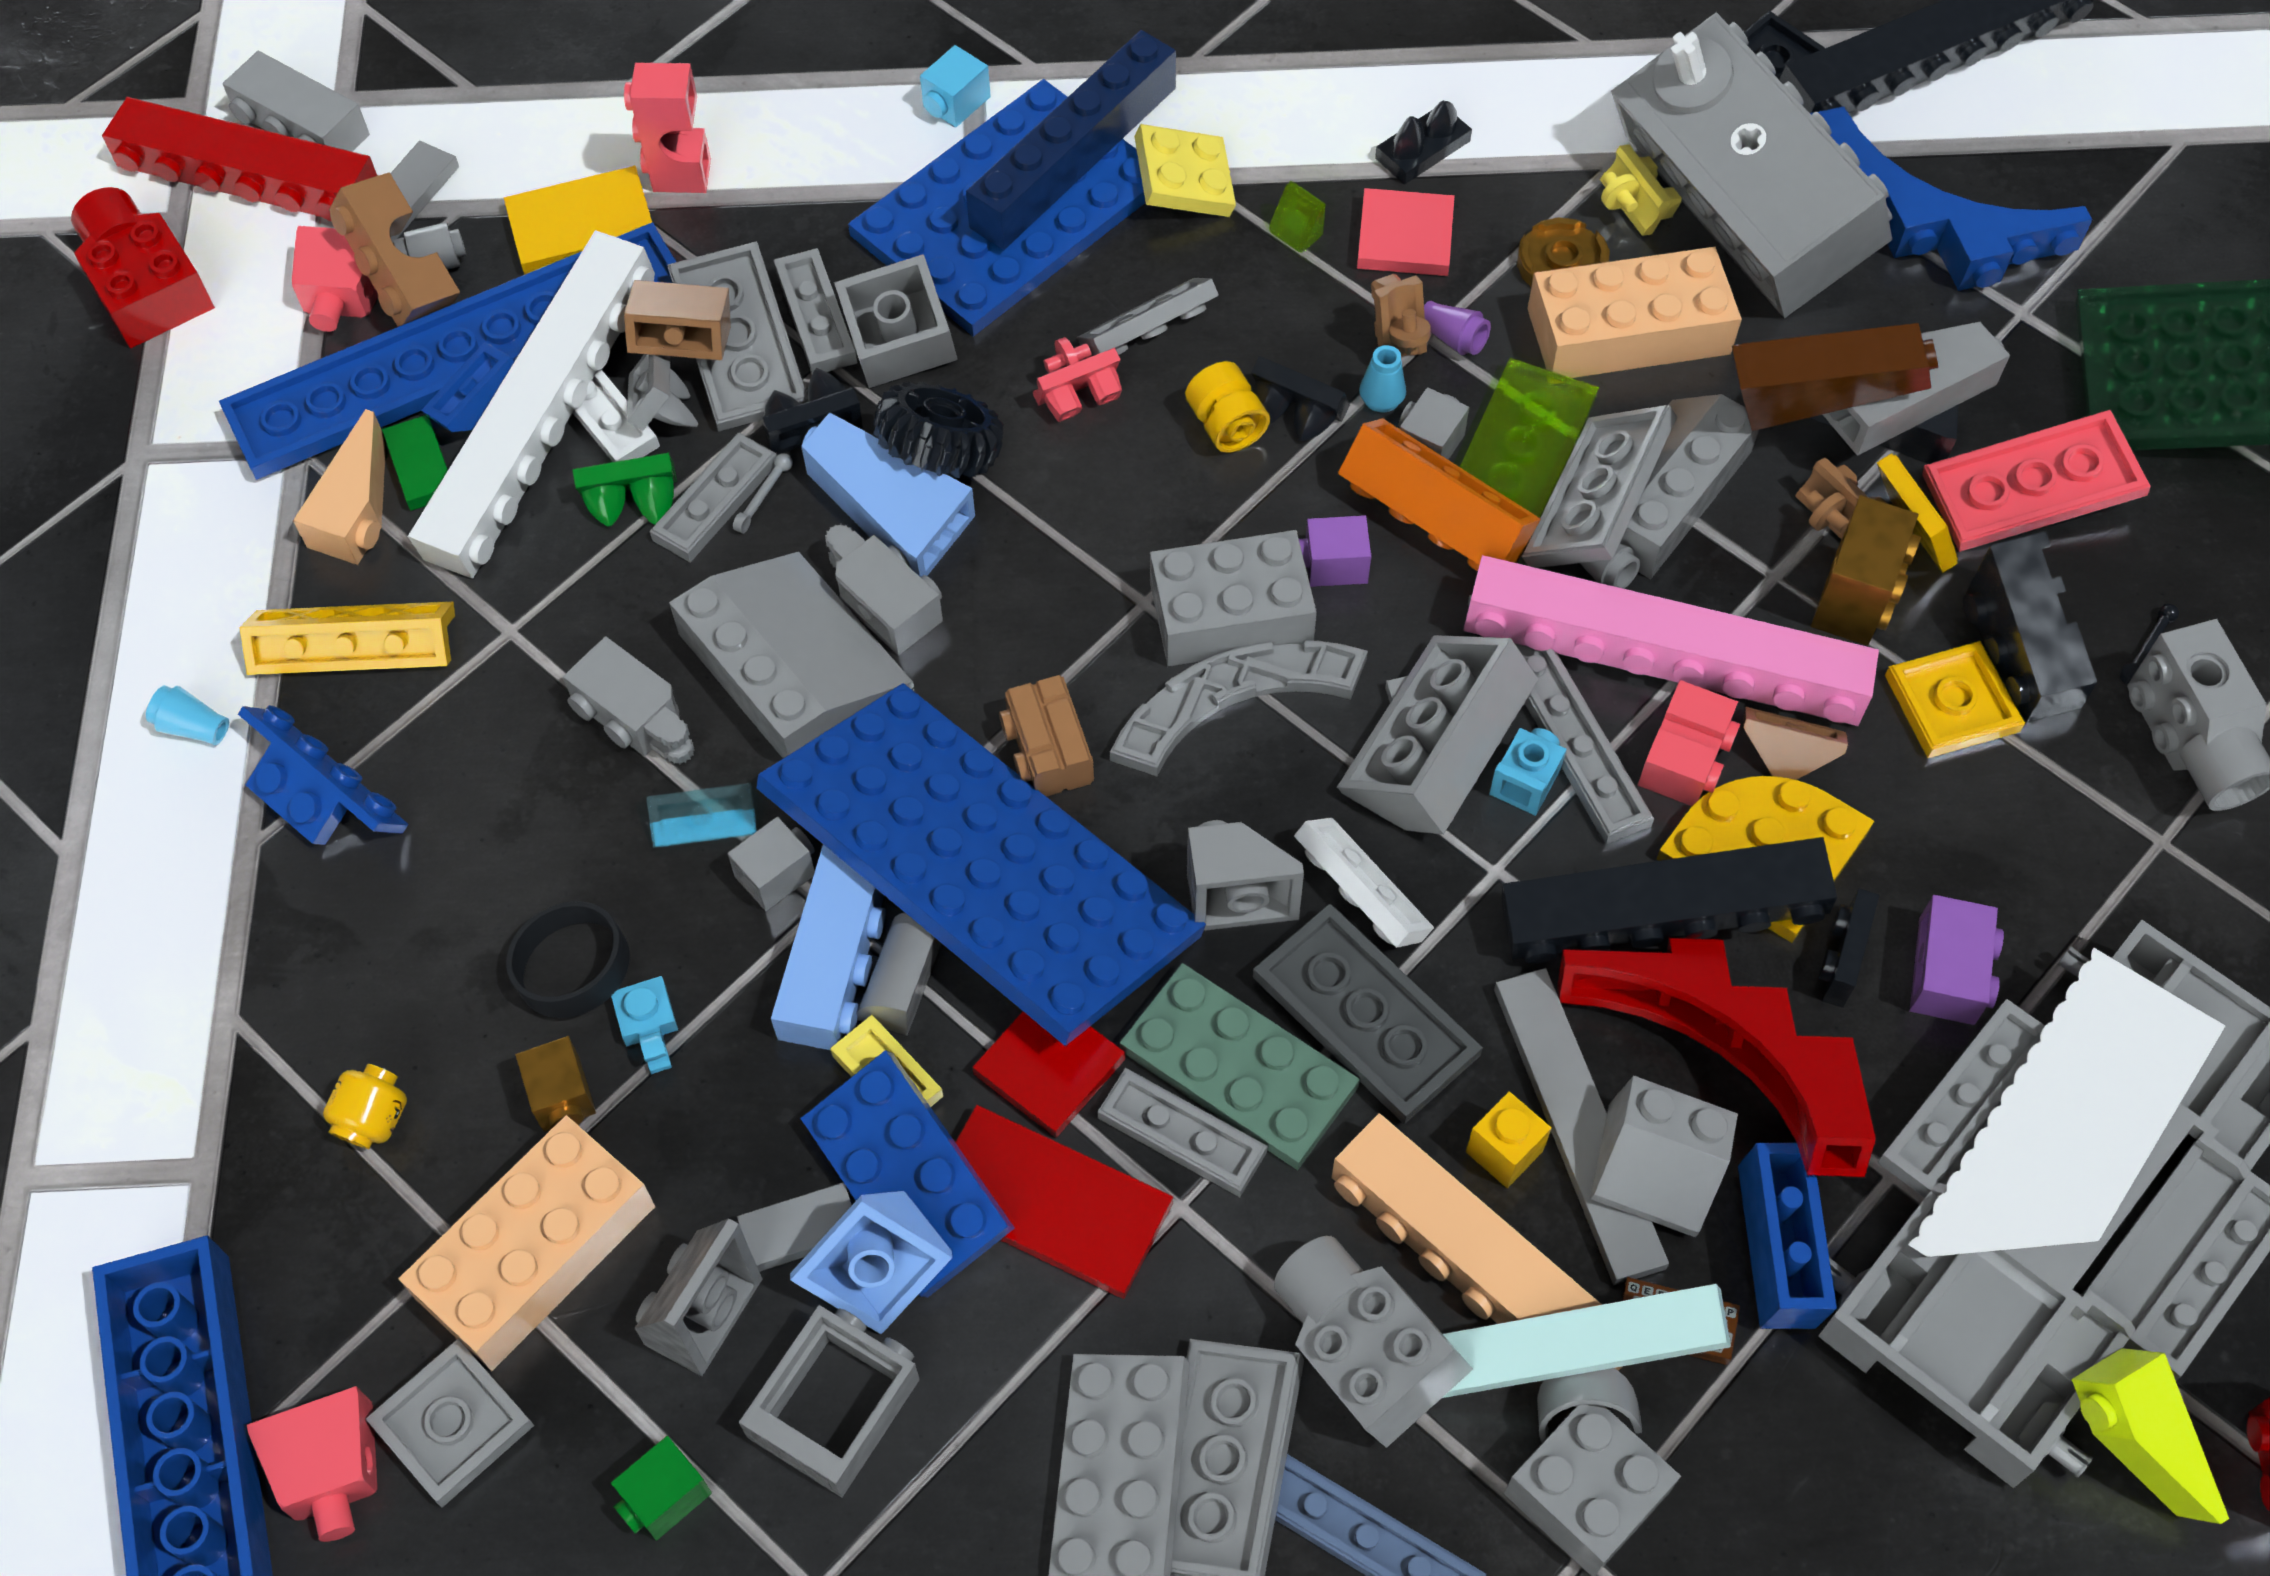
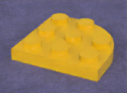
M1776 776L1737 779L1715 788L1713 793L1708 792L1700 798L1685 814L1661 847L1656 860L1661 861L1824 837L1831 872L1835 882L1870 831L1874 820L1829 793L1805 782ZM1791 919L1771 922V926L1768 929L1793 943L1804 925H1795Z

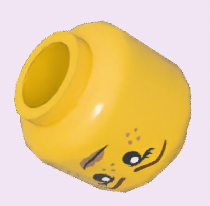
M367 1064L364 1072L356 1070L343 1072L323 1112L324 1119L331 1124L328 1133L367 1150L370 1149L372 1142L384 1143L388 1141L407 1102L405 1093L394 1086L398 1076L372 1064Z

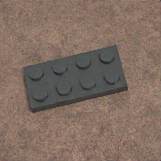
M1331 904L1326 906L1253 970V978L1350 1073L1358 1077L1360 1082L1404 1125L1481 1056L1483 1047Z

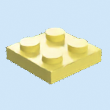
M1140 124L1134 138L1146 205L1230 217L1236 202L1223 137Z

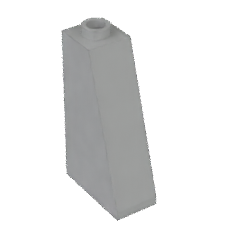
M1981 322L1921 333L1923 341L1933 339L1938 361V368L1929 370L1931 389L1822 415L1858 456L1997 385L2010 357L2002 342L1997 337H1994Z

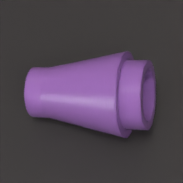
M1428 301L1424 305L1425 319L1431 326V333L1460 355L1467 353L1476 355L1483 349L1490 334L1491 323L1483 318L1481 311L1441 305L1433 301Z

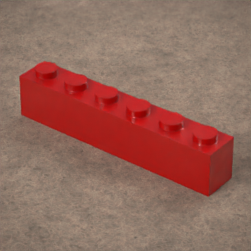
M126 97L101 135L116 165L126 171L151 174L170 182L179 181L199 186L210 192L219 191L242 197L250 202L259 201L279 206L290 212L299 211L320 216L328 221H331L329 209L341 187L377 176L371 157L368 155Z

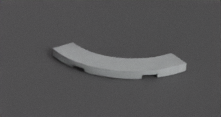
M1304 640V644L1273 645V642L1247 645L1216 654L1192 665L1165 683V688L1153 696L1146 704L1143 703L1134 712L1121 730L1110 751V761L1158 776L1166 759L1176 745L1198 724L1228 706L1253 697L1282 692H1315L1351 700L1366 663L1368 651L1344 644Z

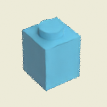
M956 45L920 75L923 107L932 116L942 118L954 127L959 126L991 97L988 65Z

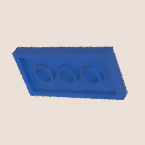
M887 1050L883 1051L800 1118L855 1200L861 1195L905 1191L951 1249L952 1259L919 1293L921 1297L928 1298L1015 1229L893 1053Z

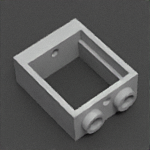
M819 1305L745 1412L739 1424L748 1439L843 1498L920 1379L916 1365L912 1362L914 1355L905 1346L888 1337L881 1343L864 1333L867 1328L866 1325L850 1312L839 1308L833 1314ZM829 1341L893 1380L842 1458L777 1418Z

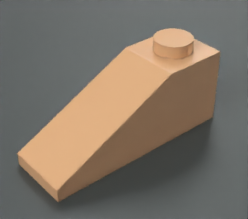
M365 409L293 520L307 548L356 565L360 563L366 551L374 547L382 528L386 440L373 411Z

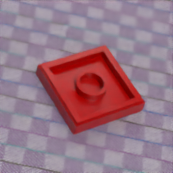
M1023 1011L977 1061L972 1069L973 1075L1057 1138L1124 1062L1125 1052L1091 1026L1068 1045L1064 1046Z

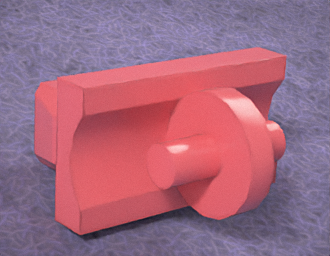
M1066 337L1058 339L1054 345L1056 355L1043 360L1045 369L1049 374L1037 378L1038 389L1033 391V396L1038 406L1046 403L1058 422L1074 417L1081 412L1082 405L1075 391L1089 386L1097 405H1104L1120 397L1122 392L1120 380L1116 372L1120 363L1118 353L1115 348L1092 356L1087 343L1073 348Z

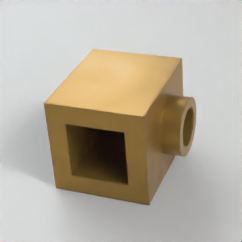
M569 1036L515 1054L532 1113L543 1132L551 1130L566 1115L579 1125L585 1117L596 1114L579 1055Z

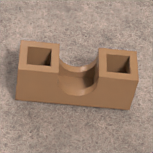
M390 172L341 187L329 209L332 224L340 235L345 236L354 252L358 269L363 275L369 277L378 292V300L383 311L388 316H392L396 325L399 327L452 305L460 291L438 253L436 252L424 257H410L400 252L391 241L390 237L401 234L413 211Z

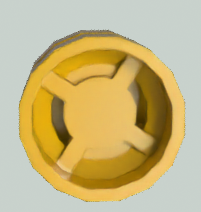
M1224 361L1204 368L1194 376L1185 391L1187 402L1197 418L1204 423L1205 431L1215 447L1221 452L1231 453L1240 451L1256 442L1267 430L1270 424V415L1258 396L1251 391V385L1234 362Z

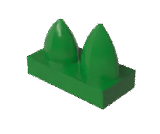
M669 453L572 469L575 487L583 498L586 508L593 517L607 527H611L621 514L625 502V491L631 490L634 502L640 512L654 526L672 507L674 482H677L674 462Z

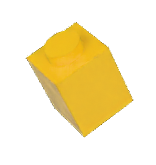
M1509 1091L1473 1127L1466 1153L1508 1189L1543 1152L1552 1127Z

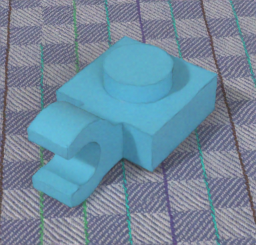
M659 976L618 989L611 998L626 1047L640 1043L644 1059L648 1063L651 1074L672 1068L663 1035L678 1031V1027L663 977Z

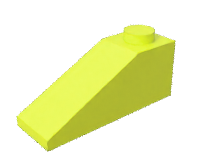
M2121 1348L2071 1379L2081 1403V1412L2088 1422L2092 1434L2176 1516L2222 1524L2229 1519L2165 1353Z

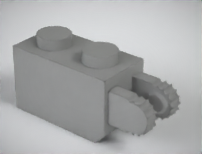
M835 524L834 527H830L829 531H826V545L830 551L828 552L829 560L833 568L836 567L835 576L838 582L840 599L856 617L898 656L943 621L940 603L942 594L939 588L928 576L923 575L920 577L909 567L906 557L897 547L893 545L887 547L875 535L865 541L859 534L852 531L851 527L848 528L847 525Z
M605 636L563 676L570 694L567 701L571 708L586 721L594 718L604 726L606 734L618 746L625 749L630 745L644 757L653 749L663 758H668L669 762L679 763V765L683 762L686 763L687 760H691V756H694L693 751L695 749L692 739H689L688 736L690 735L689 729L684 720H680L679 708L675 702L671 684Z

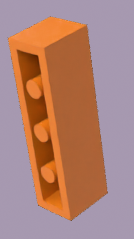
M1383 418L1362 424L1338 472L1340 476L1351 482L1350 488L1354 492L1365 498H1376L1390 507L1389 513L1397 520L1407 524L1415 523L1429 533L1428 538L1434 544L1448 550L1455 549L1467 557V563L1476 571L1479 569L1482 555L1517 563L1541 520L1533 513Z

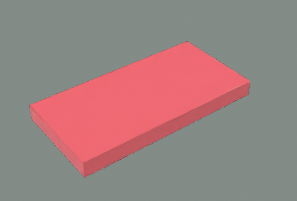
M2111 410L1924 465L1922 473L1959 552L2148 496L2151 487Z

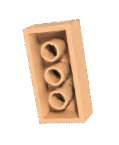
M1716 246L1534 273L1527 307L1550 381L1731 355L1732 346H1734L1742 320Z
M566 1115L398 1279L419 1304L456 1339H459L492 1372L655 1208V1205L644 1183Z

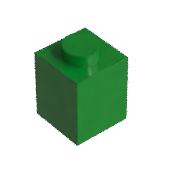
M668 1435L611 1482L612 1486L622 1497L613 1506L635 1534L645 1526L656 1541L712 1494L704 1479Z

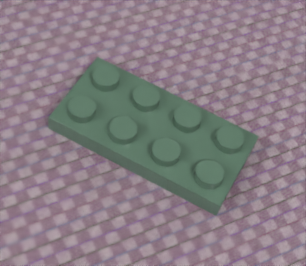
M1183 963L1120 1042V1049L1125 1052L1126 1056L1232 1127L1267 1145L1269 1152L1297 1171L1356 1092L1360 1082L1358 1077Z

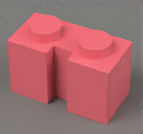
M1680 680L1645 761L1637 786L1689 806H1693L1699 800L1703 790L1713 793L1724 767V764L1715 761L1719 749L1730 752L1741 725L1731 720L1738 701Z

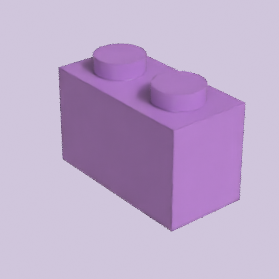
M1938 895L1931 897L1919 918L1909 1012L1975 1025L1986 1007H1994L1999 992V977L1992 976L1993 960H1998L2004 939L2003 929L1996 928L1997 907Z

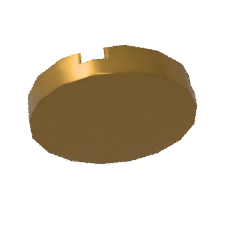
M1558 217L1537 223L1532 227L1531 232L1523 236L1519 244L1517 267L1522 279L1532 287L1534 273L1609 262L1610 250L1604 237L1597 230L1594 234L1591 230L1586 229V223L1577 219Z

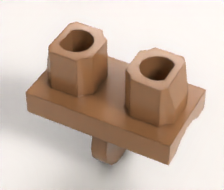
M1396 274L1374 280L1371 283V290L1375 304L1376 321L1374 322L1378 347L1383 345L1393 346L1400 351L1401 357L1415 354L1420 355L1427 352L1426 343L1431 337V326L1425 319L1422 281L1416 275L1401 280Z
M1823 458L1815 463L1810 478L1795 495L1797 499L1813 512L1809 519V524L1815 530L1819 531L1828 526L1841 539L1859 496H1868L1857 487V475L1845 464L1835 467L1827 458ZM1874 496L1868 497V498H1871V499H1875V500H1878V501L1887 503V502L1884 501L1880 496H1877V497H1874Z

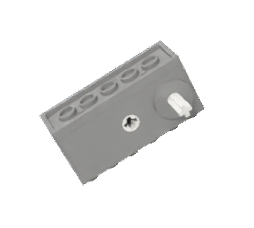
M1716 12L1685 36L1681 32L1676 33L1673 36L1674 44L1611 90L1628 140L1643 157L1650 156L1657 165V172L1669 187H1674L1681 196V201L1781 316L1786 318L1892 240L1889 221L1893 217L1886 204V198L1889 197V193L1883 182L1875 174L1867 176L1859 168L1860 161L1847 143L1843 142L1841 145L1836 143L1830 136L1832 132L1825 119L1816 111L1810 114L1802 106L1804 104L1803 99L1795 86L1789 81L1784 84L1779 81L1775 76L1776 71L1769 58L1761 51L1755 54L1747 46L1749 42L1742 29L1735 22L1728 25Z

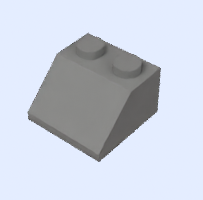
M1221 820L1204 822L1198 827L1188 828L1187 880L1195 922L1206 923L1204 931L1299 920L1304 878L1303 864L1242 822L1226 823Z
M1633 1075L1609 1104L1590 1199L1696 1237L1702 1228L1730 1163L1738 1114Z

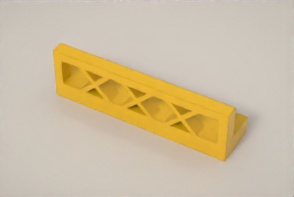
M451 601L256 610L239 627L247 675L447 666L451 661L447 626L455 617L454 602Z

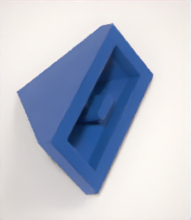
M484 342L421 411L451 432L473 430L515 361L507 354Z

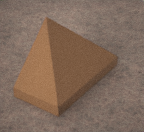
M1745 707L1743 728L1772 776L1797 780L1846 753L1848 741L1844 731Z

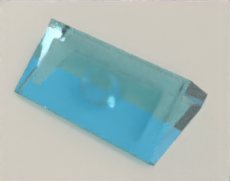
M752 782L663 793L646 797L653 848L747 836L757 832Z

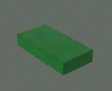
M424 415L382 429L410 511L427 506L448 471L430 418Z

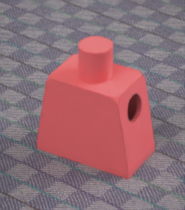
M297 227L292 287L303 311L310 314V324L320 331L332 332L337 329L340 316L363 318L369 315L378 298V292L369 277L363 275L358 269L354 252L345 236L340 235L335 228Z
M357 1386L246 1425L249 1437L281 1510L295 1521L305 1520L314 1516L318 1539L321 1542L335 1541L352 1534L355 1531L349 1503L369 1497L377 1491L375 1430L366 1420L374 1412L372 1401Z

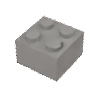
M924 254L834 282L869 388L958 360L951 333Z
M1579 1405L1512 1476L1504 1495L1591 1576H1596L1670 1493L1681 1478V1475L1605 1406Z

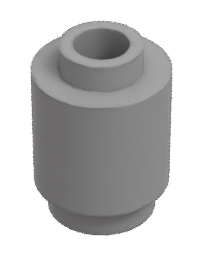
M447 222L404 232V237L394 239L395 247L410 257H424L437 252L447 270L460 267L458 257L467 255L459 228L450 230Z

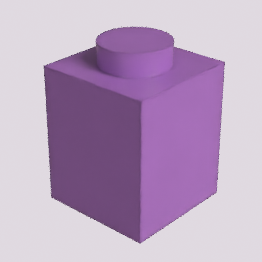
M1366 515L1307 519L1306 538L1299 539L1305 567L1308 569L1310 587L1368 584L1371 550Z

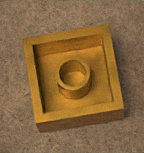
M1862 495L1859 496L1834 557L1810 627L1866 646L1869 645L1876 628L1886 630L1895 604H1898L1908 579V575H1906L1908 564L1911 565L1920 543L1921 536L1913 534L1918 513Z

